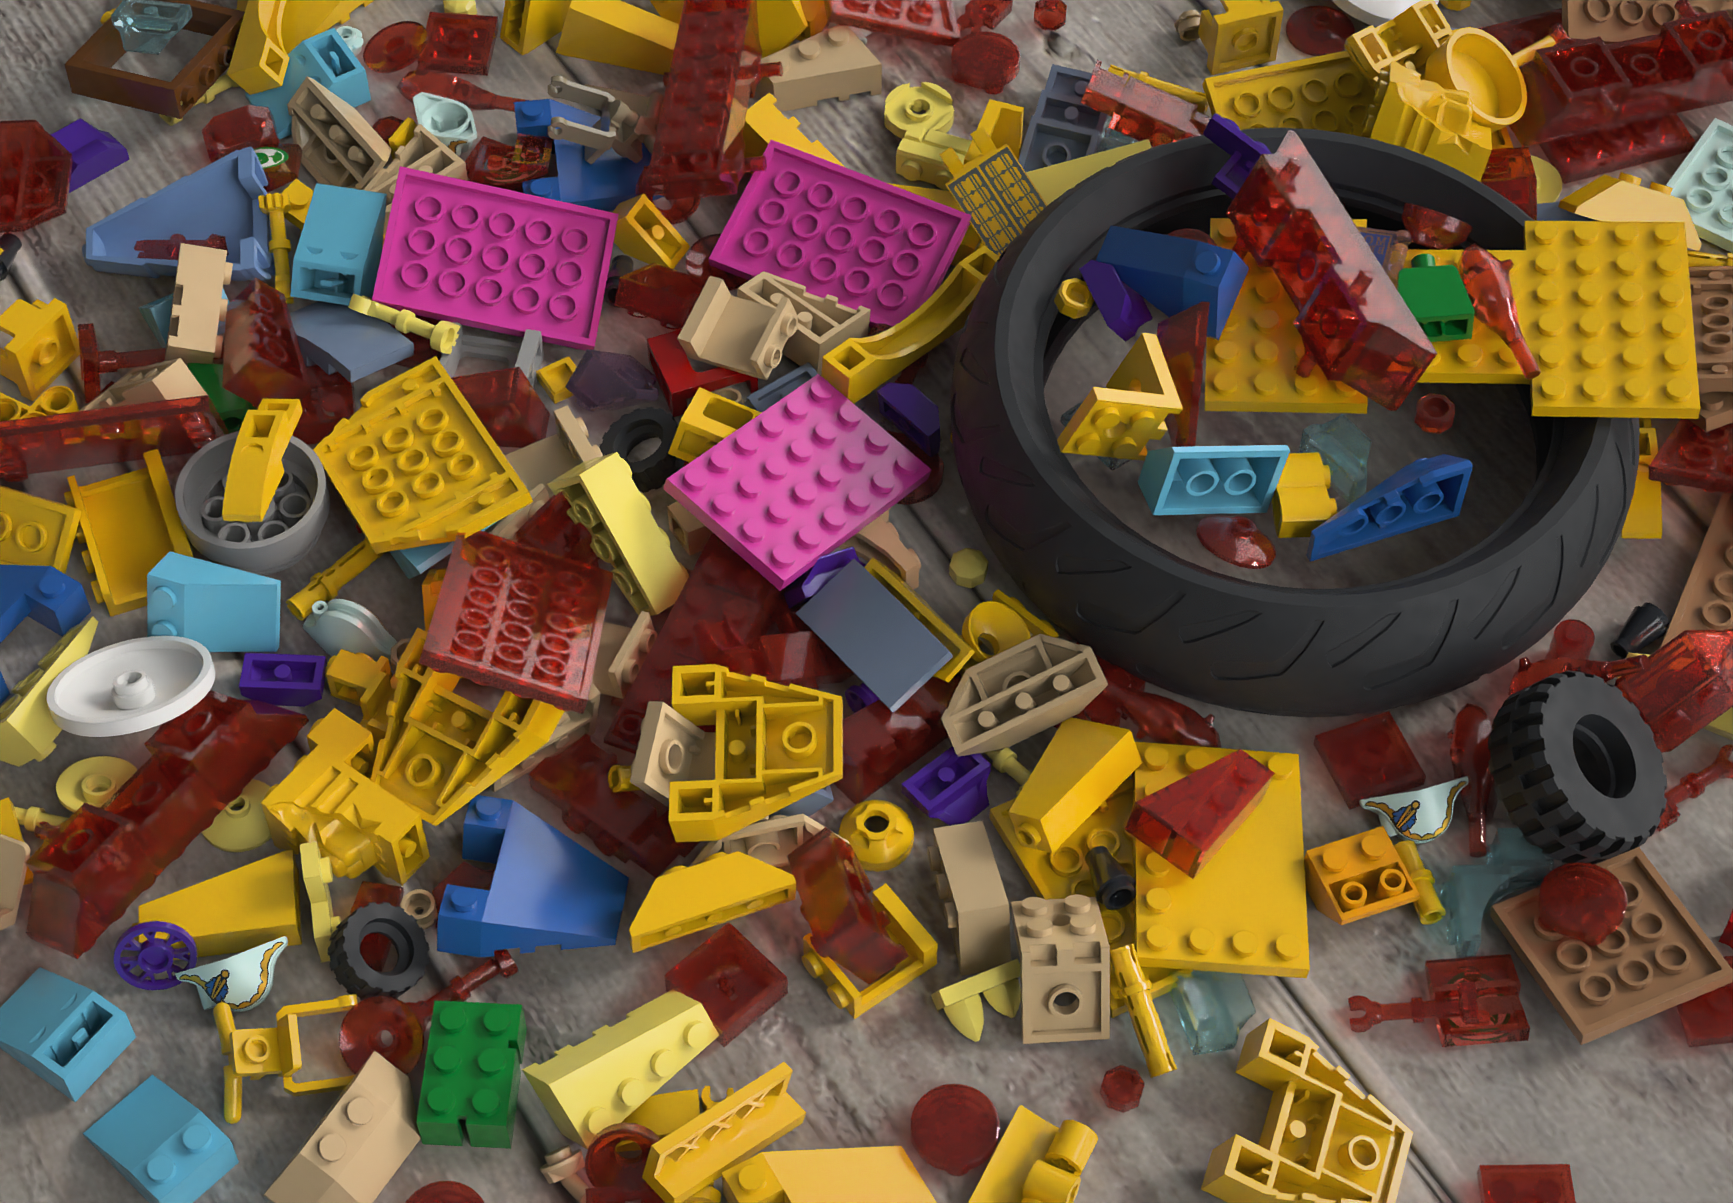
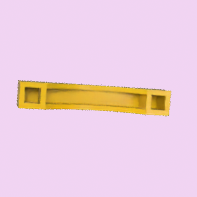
M248 0L227 75L249 95L281 87L290 59L284 49L281 38V21L287 0Z
M985 245L959 262L936 292L906 319L874 336L849 338L822 357L821 376L852 403L855 404L964 327L981 285L999 259V256Z

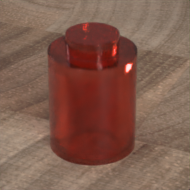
M1575 619L1564 620L1556 626L1545 656V665L1551 674H1560L1564 671H1584L1595 641V635L1590 626Z

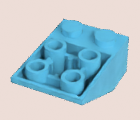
M335 28L303 40L288 54L290 59L281 87L249 95L247 92L245 93L246 99L276 141L292 134V116L289 115L287 104L307 76L320 83L352 107H357L371 101L366 70Z
M316 183L293 259L291 297L349 306L353 294L373 297L382 254L386 193Z
M41 967L0 1007V1048L74 1102L86 1092L136 1038L125 1012L95 991Z

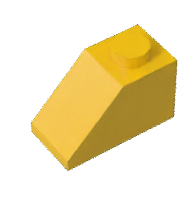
M644 193L619 203L612 212L618 214L614 243L628 256L670 272L691 247Z

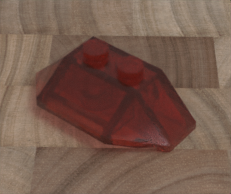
M37 120L0 121V233L33 230L67 213L73 157L61 143L44 130Z
M1724 629V631L1684 630L1616 680L1614 686L1623 692L1622 696L1628 702H1633L1640 711L1639 715L1645 724L1650 726L1654 734L1653 739L1656 747L1660 749L1661 753L1672 751L1733 707V629Z

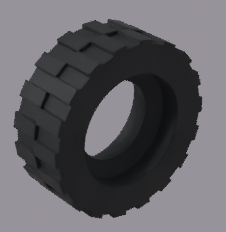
M653 407L635 409L629 414L622 415L617 422H613L609 426L610 429L602 437L603 442L599 447L602 455L618 452L619 456L630 466L632 471L631 478L638 491L642 493L661 488L668 477L683 468L685 460L668 454L678 428V423L664 409H654ZM650 438H659L661 440L659 448L649 457L637 462L628 461L627 457L631 450L642 441Z
M376 902L368 903L345 918L336 927L337 930L331 934L329 939L331 944L328 947V956H330L331 961L329 965L331 971H334L337 977L335 979L339 985L342 984L350 995L355 994L361 1001H373L375 1004H382L386 1000L390 1002L416 985V982L422 979L426 973L424 970L428 966L430 959L428 957L429 943L426 942L424 936L426 934L423 928L419 927L416 923L417 920L412 915L404 912L405 909L399 906H391L387 902H382L381 904H376ZM370 933L383 934L392 942L397 951L398 959L391 971L383 973L374 971L363 960L360 953V944L366 935Z

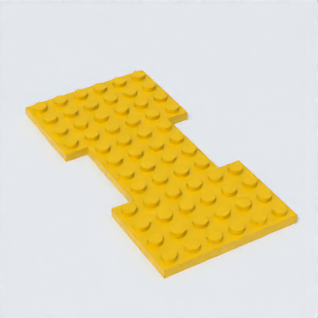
M1211 218L1210 244L1235 251L1249 267V270L1219 340L1207 337L1205 411L1367 414L1368 382L1530 384L1531 416L1699 418L1701 408L1685 222L1525 221L1523 229L1524 250L1389 249L1376 303L1372 307L1320 299L1337 234L1343 238H1351L1358 233L1367 234V219ZM1342 250L1336 255L1335 260L1339 266L1351 268L1357 265L1358 254L1352 250ZM1431 254L1435 258L1436 266L1453 265L1457 267L1475 312L1472 339L1394 344L1399 271L1403 268H1412L1411 260L1415 256ZM1340 281L1336 285V293L1343 298H1352L1354 281Z

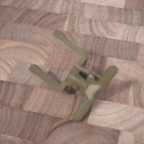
M556 75L551 77V84L548 85V94L551 97L565 99L601 110L602 117L592 127L568 121L563 117L551 118V125L548 126V136L555 140L564 139L585 145V161L590 164L594 163L611 147L618 155L638 163L642 159V143L653 158L661 160L665 157L666 150L658 140L657 133L658 120L664 101L661 93L654 92L650 95L645 116H642L635 110H630L629 106L622 101L615 100V97L608 92L568 81L563 76Z

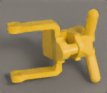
M343 995L332 1000L283 1006L276 1013L277 1027L236 1030L230 1006L224 1002L216 1004L213 1008V1015L221 1043L222 1055H228L229 1065L223 1067V1116L225 1121L229 1124H235L241 1119L242 1077L250 1076L251 1080H260L265 1075L278 1074V1077H283L284 1092L294 1097L344 1090L355 1075L294 1083L292 1081V1074L302 1067L297 1017L358 1009L357 995Z

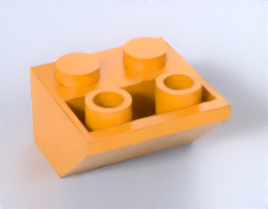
M1384 826L1307 850L1305 853L1306 889L1317 911L1340 925L1417 901L1420 898V894Z

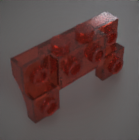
M1097 59L1080 103L1111 116L1109 128L1138 141L1149 139L1151 147L1204 135V130L1211 117L1198 112V104L1187 102L1130 76L1127 82L1129 73L1124 72L1122 77L1100 68L1102 61Z
M785 613L775 620L781 634L758 636L748 644L739 636L731 618H726L718 623H708L707 620H701L692 627L706 663H720L721 666L728 667L730 672L749 677L752 674L766 677L769 682L789 686L791 683L814 690L819 689L818 685L841 683L854 675L815 635L814 631L798 616H790V613Z
M586 733L562 753L544 758L528 774L530 788L562 810V820L571 831L576 834L584 833L593 840L595 846L608 857L614 855L625 864L631 860L655 878L679 854L685 858L700 843V841H675L669 824V810L657 818L656 808L634 792H613V789L609 787L607 773L613 765L618 763L617 755L613 752L610 754L591 742V737Z

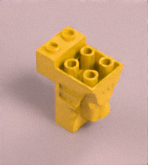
M1391 61L1388 71H1380L1374 89L1376 93L1373 102H1376V105H1368L1362 124L1364 127L1353 124L1350 134L1393 144L1428 156L1480 182L1492 151L1491 128L1478 125L1477 122L1472 121L1473 102L1470 98V93L1464 90L1444 89L1438 83L1420 80V73Z
M334 708L325 718L318 719L306 735L310 748L309 755L302 756L294 765L293 771L280 784L273 785L261 802L274 846L280 850H293V853L298 855L300 844L317 841L321 858L329 857L332 873L337 878L346 876L349 879H355L374 865L385 877H390L403 886L430 857L420 813L371 781L377 754L372 733Z

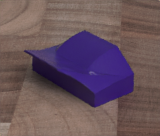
M81 118L49 135L51 158L48 163V169L50 174L68 193L130 160L127 149L109 132L98 130Z
M1091 260L1079 268L1107 326L1125 342L1135 336L1140 326L1153 319L1143 297L1121 282L1112 265Z
M888 382L877 391L880 413L928 456L932 458L940 451V442L942 441V438H940L938 406L911 384Z
M849 547L821 556L813 567L790 583L784 592L789 609L807 603L853 559L865 567L866 564L859 560L855 548Z
M245 653L239 682L241 696L263 705L305 707L322 699L327 666L326 656Z
M952 746L901 784V793L930 818H938L950 826L964 824L990 805L987 795V780L991 771V764L980 753L958 757Z

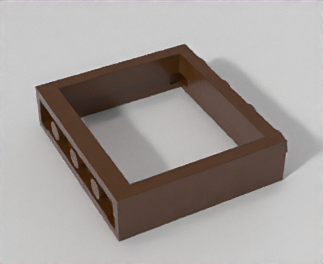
M127 0L64 64L71 92L182 119L230 66L245 11L196 0ZM154 23L213 36L171 82L111 68Z

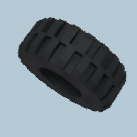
M1577 671L1555 673L1512 694L1504 701L1491 725L1493 730L1488 737V749L1490 750L1491 758L1488 763L1490 775L1494 776L1496 783L1495 791L1499 801H1503L1510 821L1513 825L1519 827L1524 833L1523 837L1531 845L1538 846L1542 849L1543 854L1552 859L1562 860L1563 863L1575 866H1592L1643 845L1648 837L1654 834L1661 821L1660 817L1666 808L1667 799L1664 797L1667 789V776L1663 773L1662 763L1664 761L1660 749H1657L1654 742V734L1650 726L1645 724L1639 715L1640 711L1633 702H1628L1622 696L1623 692L1614 685L1604 683V679Z

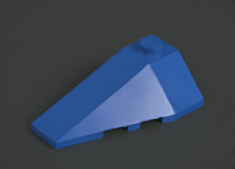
M1112 225L1096 258L1098 262L1112 265L1123 283L1140 294L1181 328L1219 340L1249 270V267L1235 251L1197 240Z
M1442 454L1429 459L1420 458L1406 465L1312 530L1306 554L1307 558L1311 562L1459 516L1473 468L1472 463L1469 459Z

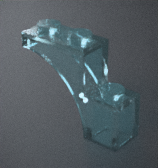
M1497 828L1492 844H1487L1486 865H1453L1448 881L1442 882L1443 907H1449L1451 917L1447 921V940L1449 945H1455L1457 961L1475 960L1482 941L1481 920L1492 905L1516 890L1535 885H1544L1548 882L1554 866V859L1543 854L1542 849L1538 846L1531 845L1523 837L1524 833L1519 828Z

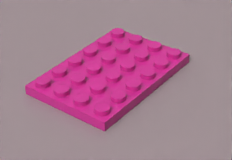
M770 140L709 257L710 266L746 280H751L764 271L806 286L807 293L825 299L827 294L837 297L838 304L855 310L859 306L871 309L869 327L884 332L915 312L939 288L969 228L971 215L777 141Z
M400 166L372 301L398 311L406 309L418 316L456 322L461 325L523 338L526 329L541 331L542 342L593 352L618 214Z
M817 374L668 477L663 489L781 591L813 567L821 556L833 552L928 480L932 469L822 376Z

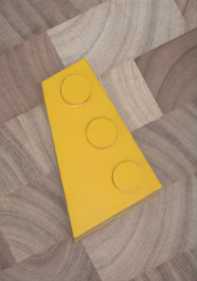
M770 92L740 115L742 166L750 174L754 173L770 140L845 167L818 140L811 143L797 129L801 123L794 116L787 119L774 106L777 99Z

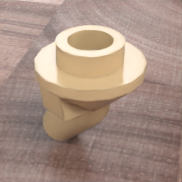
M566 1145L545 1155L547 1163L540 1168V1171L549 1184L561 1181L562 1185L579 1203H590L594 1199V1191L576 1173L586 1166L581 1149L571 1151L570 1146Z

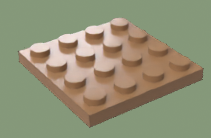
M1640 847L1491 906L1490 917L1580 1045L1733 982V969Z

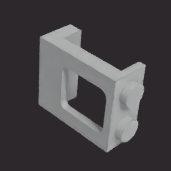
M452 322L460 325V329L457 332L459 336L455 340L456 345L452 346L451 354L441 352L440 363L452 380L454 379L459 360L462 357H476L509 363L502 388L498 391L457 386L469 405L527 413L537 380L536 371L540 369L544 357L541 331L526 329L523 342L520 343L463 335L462 325Z

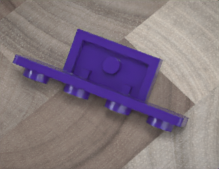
M1217 113L1210 118L1204 130V136L1231 155L1230 159L1216 174L1211 184L1259 219H1281L1293 203H1296L1316 219H1330L1338 203L1327 190L1315 186L1305 179L1296 167L1282 162L1270 152L1266 145L1259 141H1254L1240 131L1237 124L1232 120L1223 118Z

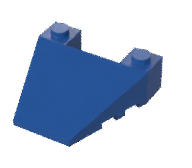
M552 99L514 102L520 157L556 154L558 177L522 180L523 193L607 212L614 210L619 203L643 193L650 201L669 195L664 158L661 160L653 158L643 143L642 159L638 163L618 155L611 147L594 163L590 164L585 161V145L564 139L555 140L548 136V126L551 125V118L563 117L568 121L592 127L601 119L600 116Z
M0 565V643L27 616L63 637L72 627L80 624L91 612L82 584L56 568L36 565ZM0 671L1 705L11 694Z
M477 795L470 800L463 825L462 859L497 865L490 890L446 885L438 914L437 951L473 957L494 956V950L519 948L520 954L534 953L536 946L560 944L561 950L616 945L629 877L514 800Z

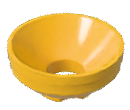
M994 601L982 602L975 606L966 616L962 625L963 640L975 651L971 657L977 663H981L1031 638L1028 627L1023 619L1007 605ZM979 637L985 638L992 644L994 649L993 655H988L980 649L978 645Z
M868 800L856 804L844 815L839 827L838 835L849 841L851 864L863 870L880 872L897 867L906 860L913 848L914 830L908 814L901 807L885 800ZM881 816L888 821L889 825L884 831L875 833L869 831L864 826V823L869 817Z

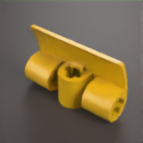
M1020 1105L968 1203H1074L1080 1186V1175L1098 1141L1097 1135L1088 1126L1074 1120H1064L1060 1128L1037 1116L1023 1105Z

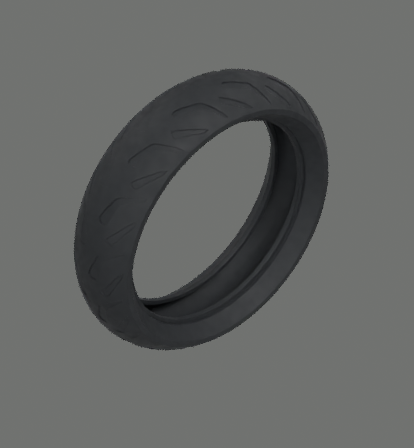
M1254 128L1240 130L1254 141H1259L1266 145L1270 152L1285 164H1291L1296 167L1301 176L1312 184L1327 190L1338 203L1330 219H1367V234L1392 237L1390 249L1524 250V222L1535 221L1514 203L1465 173L1433 158L1400 146L1356 135L1315 129ZM1204 135L1159 145L1116 162L1115 165L1101 169L1047 205L1025 226L1021 235L1016 236L1003 251L982 283L971 312L967 316L958 343L952 374L950 400L953 448L961 483L983 536L1005 571L1011 576L1022 592L1053 623L1079 644L1090 646L1094 654L1141 680L1200 702L1238 711L1275 716H1350L1357 713H1375L1416 704L1452 692L1477 681L1484 674L1494 672L1541 640L1564 618L1591 587L1607 562L1621 533L1633 497L1639 464V418L1531 416L1530 384H1515L1520 393L1530 418L1535 440L1537 474L1534 486L1521 505L1493 533L1476 546L1450 561L1421 573L1385 583L1353 588L1308 589L1280 587L1246 581L1211 571L1168 552L1131 529L1108 510L1082 482L1064 453L1060 451L1057 437L1051 425L1045 404L1044 388L1053 365L1071 337L1099 309L1094 300L1086 316L1073 319L1060 313L1054 302L1057 291L1062 281L1077 278L1085 282L1079 268L1091 260L1096 261L1111 225L1192 239L1210 244L1211 218H1259L1211 184L1216 174L1230 159L1231 155ZM1293 203L1281 219L1316 218L1296 203Z

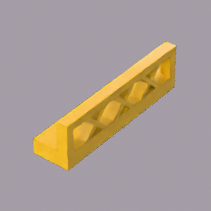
M782 1062L651 1145L642 1178L665 1203H682L720 1178L722 1172L749 1159L801 1125L806 1112L786 1092L793 1070L785 1062Z

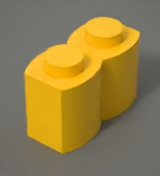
M1319 452L1289 453L1271 500L1273 521L1278 538L1310 537L1312 530L1337 514L1335 498H1329L1327 491L1331 483L1329 465H1323Z

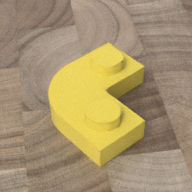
M317 841L300 844L303 880L311 903L314 939L322 963L330 961L328 947L331 941L329 939L331 934L337 930L336 927L341 923L340 916L334 917L328 885V883L333 882L329 857L321 858Z

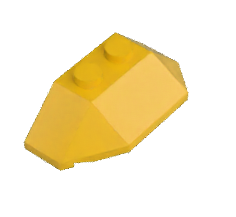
M1620 172L1619 177L1614 178L1604 174L1560 200L1559 208L1598 221L1685 222L1687 248L1699 251L1702 245L1685 201L1671 195L1673 188L1651 181L1650 187L1647 188L1640 186L1642 178Z
M740 851L730 854L725 852L715 853L704 859L703 863L687 868L682 865L672 867L665 871L662 876L655 879L629 928L632 953L795 900L797 883L795 877L788 872Z

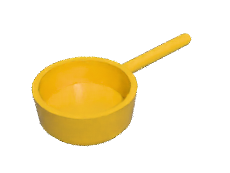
M1462 28L1451 35L1429 56L1425 66L1424 80L1438 83L1444 89L1468 91L1473 102L1472 121L1477 122L1478 125L1491 128V133L1519 120L1525 111L1527 91L1519 67L1565 43L1568 35L1565 30H1558L1511 55L1504 45L1489 33L1477 28Z

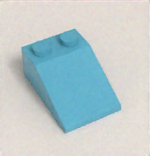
M169 551L147 574V637L178 636L189 638L201 643L209 652H276L279 649L281 581Z
M153 1074L83 1133L84 1137L149 1203H193L239 1163L230 1139L202 1111Z

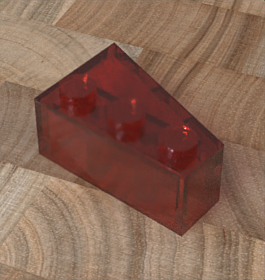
M520 367L451 378L498 447L523 448L546 438L550 413Z
M1239 749L1135 802L1124 830L1194 879L1260 804L1275 773Z
M825 827L787 855L792 875H794L797 882L796 890L799 892L802 901L800 911L810 925L813 934L810 937V941L820 956L823 958L830 957L868 985L909 956L904 946L892 941L885 927L891 921L886 911L876 912L868 896V893L874 888L850 844Z

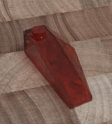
M1200 302L1158 323L1156 336L1183 408L1180 414L1168 413L1164 419L1173 447H1192L1196 444L1199 400L1203 376L1202 367L1210 302Z

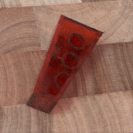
M255 277L227 306L222 388L252 403L258 409L262 398L300 399L301 401L312 389L284 294Z
M957 673L949 683L932 676L894 713L879 699L843 719V778L833 784L855 805L859 804L949 737L941 717L945 710L948 709L953 694L963 676Z

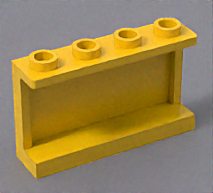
M158 449L143 453L147 465L146 468L85 486L78 485L75 475L67 477L71 491L64 492L66 503L68 506L82 510L76 536L79 544L87 542L88 550L81 551L88 574L96 572L97 580L90 581L97 604L105 602L110 617L147 606V574L169 551L193 557Z

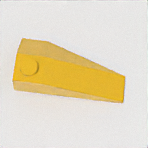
M872 558L864 568L898 599L953 655L933 675V677L949 683L975 651L905 581L878 560Z

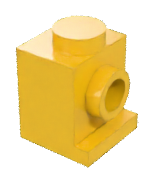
M341 649L337 656H332L328 661L325 677L328 681L331 696L360 706V698L379 671L387 673L389 680L392 678V672L387 657L380 656L378 661H374L367 654L360 652L354 654Z

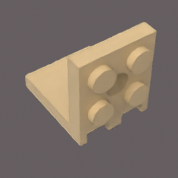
M649 701L646 715L641 723V736L636 757L631 765L632 775L630 782L669 808L670 782L715 780L716 733L704 732L664 702ZM769 816L761 820L768 821Z
M1076 894L1070 895L1065 899L1045 900L1040 897H1029L1023 901L1011 902V918L1020 956L1021 1036L1023 1044L1110 1039V946L1096 897ZM1064 992H1070L1077 996L1076 1000L1068 1006H1059L1054 1003L1056 996Z

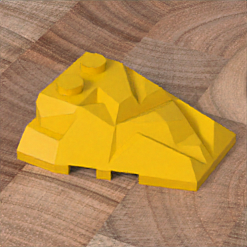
M1421 0L1411 5L1392 20L1376 28L1371 25L1346 39L1344 47L1361 75L1366 77L1375 87L1380 71H1388L1391 61L1420 73V80H1424L1425 66L1429 56L1453 34L1435 1Z

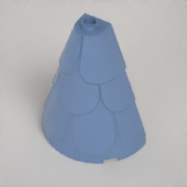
M252 147L235 150L197 172L180 178L149 197L139 198L86 228V244L82 246V253L86 264L92 266L97 272L159 278L161 275L176 277L180 245L184 243L227 250L226 262L233 263L231 281H262L271 279V276L275 275L273 254L269 252L268 242L272 240L269 215L261 212L258 196H266L268 194L263 187L268 185V181Z

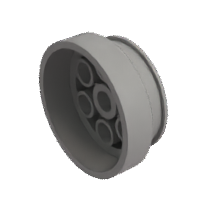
M239 431L219 437L202 447L183 467L175 489V503L182 527L190 543L213 563L257 575L280 572L295 565L308 555L321 535L330 509V493L323 465L317 454L306 443L291 436L281 459L284 474L263 521H223L222 509L227 475Z

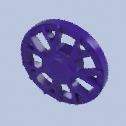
M163 921L139 923L125 931L117 940L114 948V966L120 977L132 986L145 990H164L182 983V981L177 979L176 975L173 976L172 972L179 973L195 968L197 963V947L191 935L176 924ZM156 932L168 933L167 938L164 940L155 938ZM143 934L148 940L139 943L134 937ZM179 941H183L186 944V947L173 949L171 946ZM122 950L138 951V955L121 957ZM173 958H178L188 963L183 969L173 964ZM136 965H139L144 970L139 976L130 972ZM167 971L169 978L155 980L154 974Z

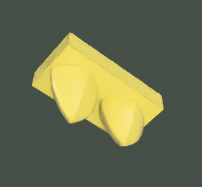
M1018 958L931 994L937 1011L944 1009L950 1022L960 1033L974 1042L979 1041L984 1024L980 993L984 994L988 1003L996 1011L1010 1018L1016 1016L1021 1002V988L1018 980L1020 977V963Z

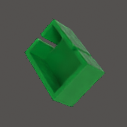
M434 1000L416 1121L424 1145L463 1146L464 1137L459 1119L466 1120L471 1147L511 1149L521 1077L520 1064L523 1062L527 1031L522 1005Z

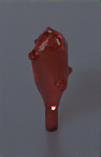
M419 63L416 70L408 72L397 85V89L403 97L412 104H414L412 97L425 92L463 103L471 112L494 109L515 112L514 102L529 101L497 95L459 77L441 71L427 70L425 63Z
M1473 244L1465 248L1461 253L1458 261V271L1473 305L1474 316L1487 328L1496 333L1511 349L1527 380L1534 379L1540 375L1541 370L1521 331L1509 271L1514 264L1511 259L1500 261L1485 249Z
M1644 654L1615 661L1544 659L1535 663H1531L1527 657H1522L1519 659V669L1514 672L1510 682L1508 695L1511 696L1555 673L1560 674L1564 671H1577L1595 675L1604 679V683H1607L1616 677L1648 671L1650 661Z
M1105 676L1108 686L1101 693L1109 697L1138 727L1136 737L1140 740L1148 736L1160 744L1221 748L1219 733L1213 727L1214 715L1209 714L1203 718L1192 708L1173 699L1118 684Z
M1467 703L1454 718L1452 729L1447 733V738L1451 739L1450 757L1454 779L1468 776V784L1459 793L1469 822V855L1474 858H1482L1487 855L1485 817L1487 816L1489 796L1494 783V776L1490 775L1488 763L1491 758L1490 750L1488 749V737L1493 728L1491 727L1492 721L1481 707L1476 704Z

